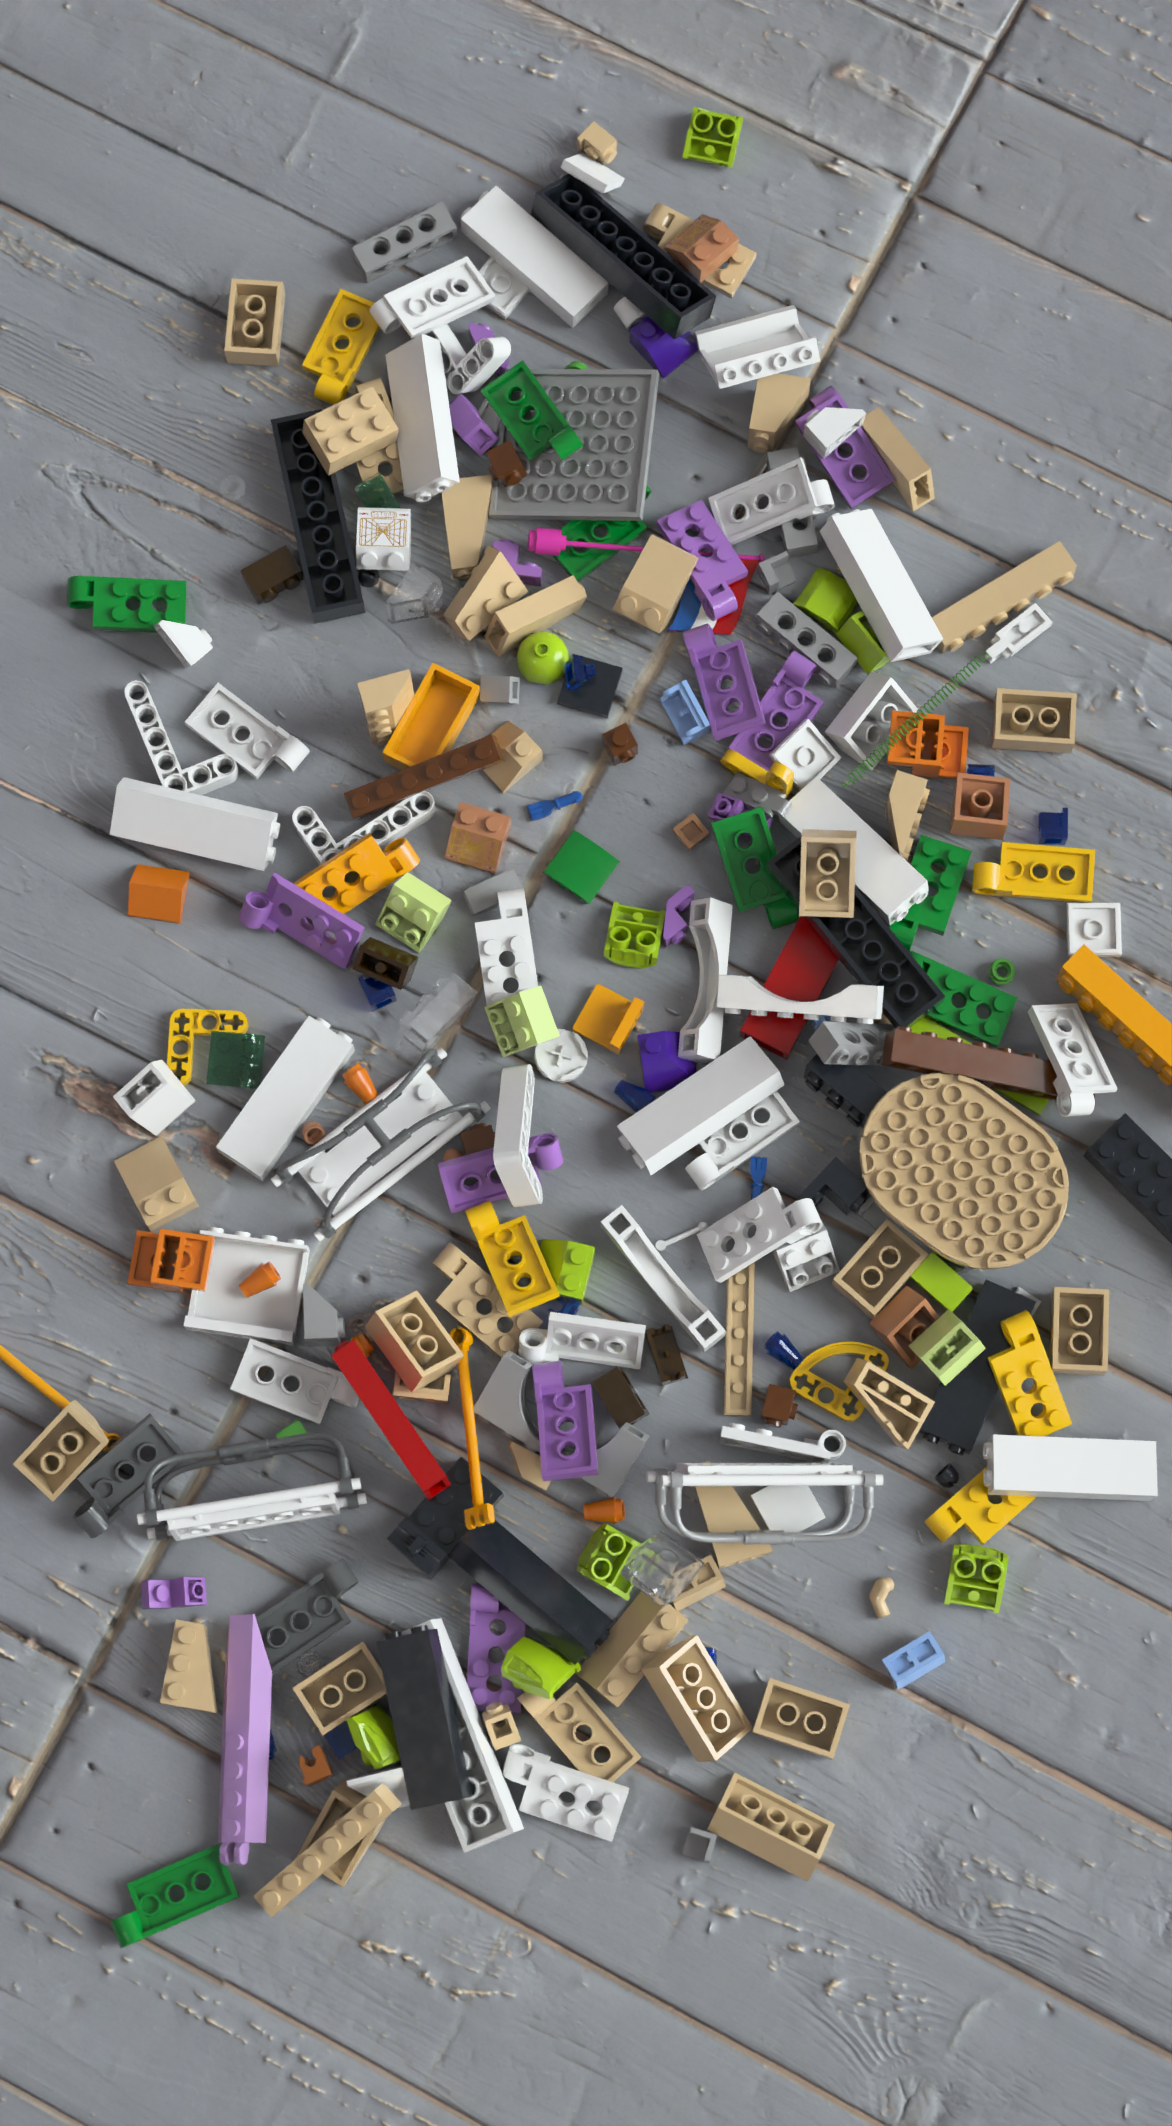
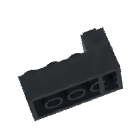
M460 1457L446 1473L451 1486L430 1500L425 1497L408 1518H404L387 1537V1540L395 1549L431 1580L450 1559L448 1555L460 1538L469 1531L465 1524L464 1510L472 1508L473 1503L469 1465L463 1457ZM481 1474L484 1504H492L494 1508L504 1497V1494Z

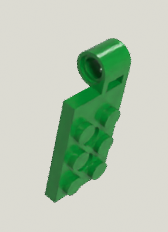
M523 360L480 390L530 461L550 446L554 448L562 461L584 446ZM515 391H522V397L518 401L510 400L511 395ZM527 411H536L533 419L524 420V414Z
M646 486L645 500L652 492L648 486ZM572 520L561 528L562 535H566V541L629 545L648 530V526L643 521ZM597 527H604L607 529L608 534L605 537L599 538L594 535L593 531ZM566 546L565 551H560L559 556H552L569 576L573 575L577 582H579L621 550L588 548L585 552L578 553L573 549V546Z
M72 576L68 578L67 606L74 609H89L93 607V630L158 633L153 626L162 620L185 624L186 581ZM130 599H135L141 606L138 610L132 611L126 607V602ZM155 601H163L167 608L162 612L155 611L152 608V604Z
M762 806L711 822L710 824L738 912L764 904L773 930L797 922L799 917L796 906L766 871L767 862L775 857L777 852ZM746 832L751 836V844L746 848H741L737 843V838L741 833ZM750 858H755L759 862V869L755 873H748L745 869V863Z
M924 835L920 836L911 866L928 881V886H933L937 890V894L934 896L927 895L919 904H913L901 921H895L890 925L891 931L908 951L911 949L917 928L941 936L944 935L972 851ZM933 863H941L945 867V871L936 873L931 869V865Z
M909 951L945 995L943 1003L925 1017L990 1046L998 1047L1017 997L919 953ZM954 994H959L964 998L965 1003L962 1008H957L952 1004L951 998ZM978 1005L987 1007L989 1011L988 1018L981 1019L977 1016L976 1007Z
M219 1844L126 1884L137 1911L128 1913L110 1922L121 1949L240 1897L228 1866L220 1863ZM202 1873L207 1874L211 1880L209 1888L203 1891L199 1890L195 1885L196 1877ZM174 1885H180L184 1889V1897L179 1902H174L169 1897V1890Z

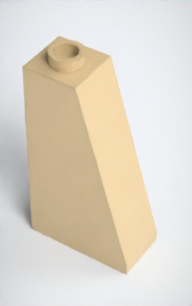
M880 407L867 412L861 428L895 478L893 484L911 510L915 511L935 499L932 473L928 464Z
M491 474L459 478V483L451 486L448 491L441 492L452 578L460 580L469 579L471 571L481 561L493 486Z
M572 575L495 612L484 637L497 657H500L519 646L528 635L537 631H544L581 609L587 597L585 588Z
M694 1486L708 1533L760 1530L732 1486ZM743 1542L711 1543L718 1569L766 1556L773 1552L770 1544H743Z

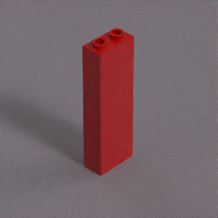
M804 916L799 917L763 987L773 994L789 1000L814 1002L818 1001L839 959ZM750 1011L740 1030V1037L747 1039L751 1036L758 1046L788 1060L809 1019H804V1014L794 1013L793 1018L777 1017V1012L767 1011V1016L751 1015Z
M355 1340L350 1343L344 1341L334 1349L335 1353L331 1355L333 1360L426 1498L430 1500L451 1486L447 1476Z

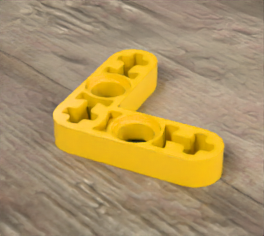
M728 749L720 760L727 769L735 774L739 772L783 792L787 797L792 791L794 773L790 768L778 761H775L770 769L766 771L731 749Z
M178 1009L173 1012L169 1025L167 1066L173 1073H176L178 1071L177 1061L172 1062V1060H188V1063L182 1062L181 1067L182 1071L186 1073V1076H181V1080H179L183 1086L188 1085L192 1078L194 1037H240L247 1032L249 1027L245 1014L233 1010ZM181 1016H185L190 1021L184 1025L185 1035L189 1034V1037L184 1035L174 1036V1033L180 1034V1026L176 1023V1020H180ZM213 1016L216 1018L217 1024L213 1029L207 1030L202 1027V1021L205 1017ZM221 1017H225V1022L229 1023L234 1022L235 1018H239L243 1025L238 1026V1030H233L232 1025H224L225 1030H221ZM179 1041H184L188 1044V1051L183 1055H178L173 1050L174 1045Z

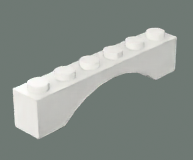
M711 897L691 901L689 928L694 937L698 952L700 983L693 1012L687 1023L680 1030L678 1057L700 1064L710 1063L720 1057L724 1008L717 1007L719 975H727L733 907L731 904Z
M719 975L717 1007L725 1008V1013L741 1014V1009L751 1010V1015L767 1016V1011L777 1012V1017L793 1018L794 1013L804 1014V1019L820 1020V1015L830 1016V1021L846 1022L847 1017L857 1018V1023L873 1024V1019L882 1018L884 986L851 984L840 993L827 999L814 1002H800L773 994L761 986L752 976Z
M623 1205L601 1221L603 1231L703 1353L725 1336V1329L674 1273Z

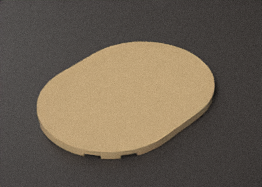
M930 1073L920 1075L898 1084L878 1101L867 1118L860 1140L859 1160L862 1177L871 1197L892 1220L933 1251L953 1263L984 1270L1006 1268L1019 1264L1038 1253L1052 1239L1067 1209L1068 1173L1057 1145L1037 1123L978 1081L952 1074Z

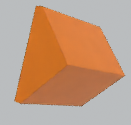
M137 864L129 882L128 916L181 924L190 872Z

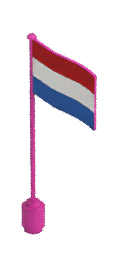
M536 527V530H529L528 551H534V554L559 556L560 551H565L566 546L642 552L644 547L566 541V535H562L561 529ZM698 551L702 557L708 558L712 556L711 552ZM737 554L748 570L747 577L728 585L735 595L738 608L736 611L715 621L707 617L701 602L694 593L695 586L689 578L682 593L678 613L668 631L684 632L709 623L713 634L731 635L741 616L749 582L758 563L765 561L764 555Z

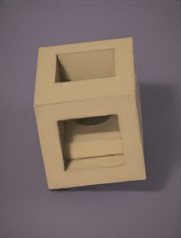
M593 121L577 138V150L580 153L584 150L588 157L594 161H599L602 165L605 163L609 164L617 154V140Z
M495 1702L488 1705L482 1716L495 1751L521 1741L508 1703L502 1705L501 1702Z

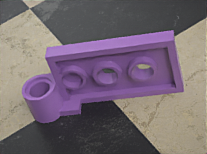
M700 500L658 519L656 527L665 541L699 558L690 579L695 586L694 593L701 602L707 617L715 621L736 611L738 608L737 600L728 585L747 577L748 570L703 501ZM687 529H694L699 535L691 537L685 531ZM702 549L709 550L712 556L708 558L702 557L698 551Z
M709 623L684 631V640L691 663L696 671L714 739L717 741L766 724L742 640L740 639L717 647L715 636ZM732 679L733 684L729 689H721V684L724 680ZM739 702L740 705L737 711L727 712V707L730 703Z
M793 651L773 680L772 686L760 701L766 724L738 733L728 749L738 752L768 771L774 763L769 754L804 719H809L812 722L824 705V701L804 689L817 665L798 652ZM784 715L788 720L787 724L783 727L775 726L772 722L774 716ZM761 736H769L772 739L773 743L769 748L764 749L758 745L757 741Z
M543 1133L529 1137L528 1157L540 1184L541 1180L538 1169L544 1171L553 1170L563 1163L558 1137L554 1133ZM494 1147L437 1163L451 1214L469 1209L489 1200L494 1202L508 1198L500 1177H490V1173L496 1170L493 1159ZM468 1177L477 1178L476 1183L467 1186L463 1184L464 1180Z
M561 1361L533 1364L532 1370L537 1403L543 1482L598 1475L591 1385L564 1387ZM564 1422L574 1424L573 1428L569 1431H561L559 1429ZM567 1446H572L576 1449L570 1456L561 1454V1451Z

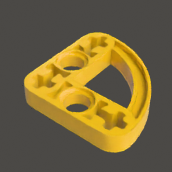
M860 1342L833 1343L808 1355L792 1373L789 1386L791 1389L796 1390L795 1394L845 1422H854L861 1416L865 1407L858 1400L854 1407L857 1414L851 1413L849 1416L844 1414L845 1409L842 1406L844 1404L849 1405L853 1399L852 1396H848L849 1392H852L849 1387L846 1391H843L809 1372V1370L830 1357L852 1354L864 1356L863 1360L872 1363L869 1360L870 1357L875 1358L879 1355L882 1357L880 1362L884 1365L883 1367H877L886 1371L889 1358L883 1350L869 1344ZM806 1376V1382L811 1386L814 1385V1381L819 1383L813 1397L808 1395L811 1389L803 1386L801 1389L796 1387L797 1382L794 1380L796 1377ZM827 1388L833 1392L834 1398L830 1403H822L819 1400L818 1392L821 1389Z

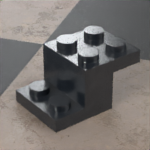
M835 1157L799 1195L798 1200L812 1199L815 1207H817L825 1195L847 1216L851 1210L854 1213L859 1210L866 1202L869 1191L863 1177L860 1179Z

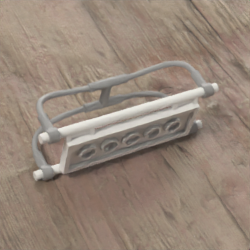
M676 1463L675 1471H667L666 1468H655L654 1471H647L646 1481L654 1482L656 1490L655 1504L657 1505L659 1518L662 1524L674 1534L695 1541L710 1543L793 1544L794 1542L840 1541L860 1534L870 1521L872 1508H874L875 1485H883V1475L875 1474L874 1471L856 1470V1468H853V1465L843 1463ZM855 1485H861L863 1488V1508H865L862 1522L848 1532L836 1534L849 1523L853 1512V1504H855ZM666 1486L670 1487V1509L673 1512L675 1526L667 1519L664 1505H666ZM683 1486H844L845 1489L844 1503L846 1504V1512L842 1521L833 1528L815 1532H784V1530L734 1531V1533L693 1532L686 1529L682 1524L679 1509H681Z

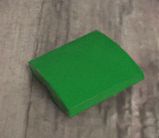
M573 830L543 873L560 887L568 889L585 904H590L620 861L587 837Z

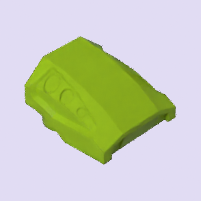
M693 107L682 158L733 168L744 117Z
M821 567L815 571L802 593L793 602V605L797 608L799 607V610L805 615L818 620L826 629L832 630L834 633L840 630L858 604L847 581Z
M613 902L604 956L616 965L644 969L656 965L666 910H661L660 912L619 905V902Z
M603 1523L592 1534L581 1553L576 1572L628 1601L631 1597L629 1596L630 1591L650 1557L653 1558L655 1552L610 1525Z
M972 1544L953 1545L944 1604H961L991 1610L993 1613L999 1614L1009 1559L1008 1554L994 1548Z
M524 1636L507 1651L501 1666L502 1677L511 1680L515 1688L523 1689L526 1693L546 1699H551L557 1689L575 1672L578 1673L581 1670L579 1663L574 1665L556 1649L536 1642L533 1638Z
M380 1704L373 1705L370 1709L346 1719L354 1743L361 1750L362 1760L368 1767L373 1766L374 1769H378L400 1760L393 1721Z

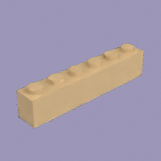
M1058 541L933 616L932 619L943 637V640L938 645L942 654L948 650L951 652L956 651L964 645L963 641L970 637L975 639L981 636L988 626L993 623L995 626L1001 624L1008 618V614L1015 610L1021 612L1030 605V601L1037 597L1042 599L1052 592L1053 587L1058 584L1064 586L1073 580L1077 565L1063 544Z
M383 1782L253 1897L272 1918L402 1803Z

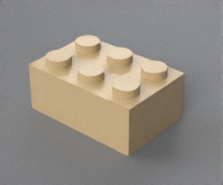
M231 278L224 349L227 363L279 366L286 295L283 282Z
M372 386L304 419L302 433L326 473L330 475L395 443L399 429Z
M997 688L994 697L992 748L1071 753L1075 744L1077 693Z
M886 1219L835 1276L831 1285L869 1318L873 1319L909 1280L910 1276L929 1254Z
M1054 1287L1051 1291L1049 1341V1363L1053 1373L1104 1376L1108 1372L1109 1289Z
M417 1290L375 1311L365 1326V1329L411 1393L453 1371L464 1356Z
M361 1642L293 1687L296 1695L324 1737L346 1724V1719L364 1712L387 1696L382 1669L364 1642Z
M769 1678L752 1734L832 1760L850 1704Z

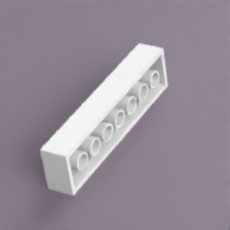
M441 1618L430 1619L414 1627L427 1625L428 1630L438 1629L472 1797L445 1803L465 1853L520 1831L524 1827ZM411 1629L401 1632L402 1636L411 1634Z

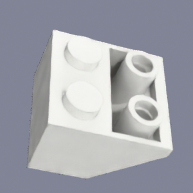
M163 1060L150 1062L113 1096L131 1119L155 1136L159 1135L196 1101Z
M824 1224L817 1232L804 1236L793 1244L786 1242L772 1251L790 1292L840 1272Z

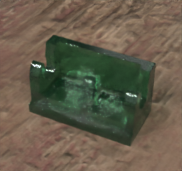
M376 473L354 486L365 508L401 509L380 473Z

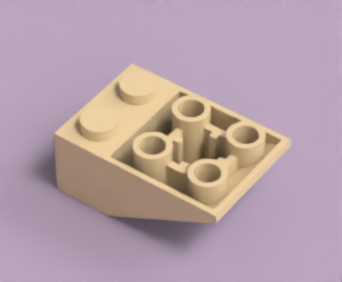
M897 770L885 811L892 848L907 861L914 838H910V835L916 836L922 816L918 811L924 812L930 790L926 789L927 779Z

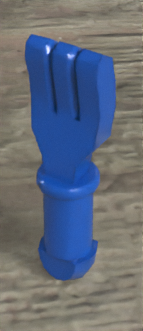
M572 791V793L565 796L555 797L553 801L543 800L526 807L531 821H536L551 815L552 811L556 808L560 810L562 807L579 803L583 795L579 791Z
M751 1157L750 1176L753 1180L751 1184V1200L762 1194L764 1185L761 1182L766 1176V1157Z

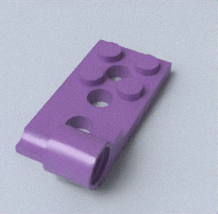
M830 386L809 399L812 410L795 420V423L803 435L804 425L807 423L806 419L815 410L821 412L825 407L849 408L841 395L837 393L833 386ZM861 427L839 445L851 447L852 455L848 458L839 456L837 447L823 459L807 441L850 509H853L895 482V478ZM854 467H863L866 470V477L861 480L855 479L851 473Z
M275 872L271 876L265 894L259 891L247 893L239 914V920L244 926L252 929L262 927L272 934L279 929L344 970L351 964L365 928ZM283 903L287 904L291 908L292 912L288 911L284 907ZM306 917L313 921V925L307 922ZM328 931L333 932L336 939L332 938Z
M472 1583L467 1685L478 1711L485 1712L488 1705L501 1702L502 1705L508 1703L511 1713L521 1714L522 1704L517 1697L522 1694V1689L515 1688L511 1680L502 1677L501 1666L503 1661L497 1664L492 1663L488 1658V1654L491 1649L498 1647L504 1651L506 1656L507 1651L523 1636H526V1623L480 1583ZM494 1620L505 1622L506 1630L502 1635L497 1636L491 1633L490 1625ZM494 1675L499 1676L503 1681L502 1688L496 1692L490 1691L487 1688V1680Z

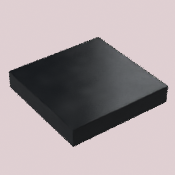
M572 654L557 704L608 719L623 668Z

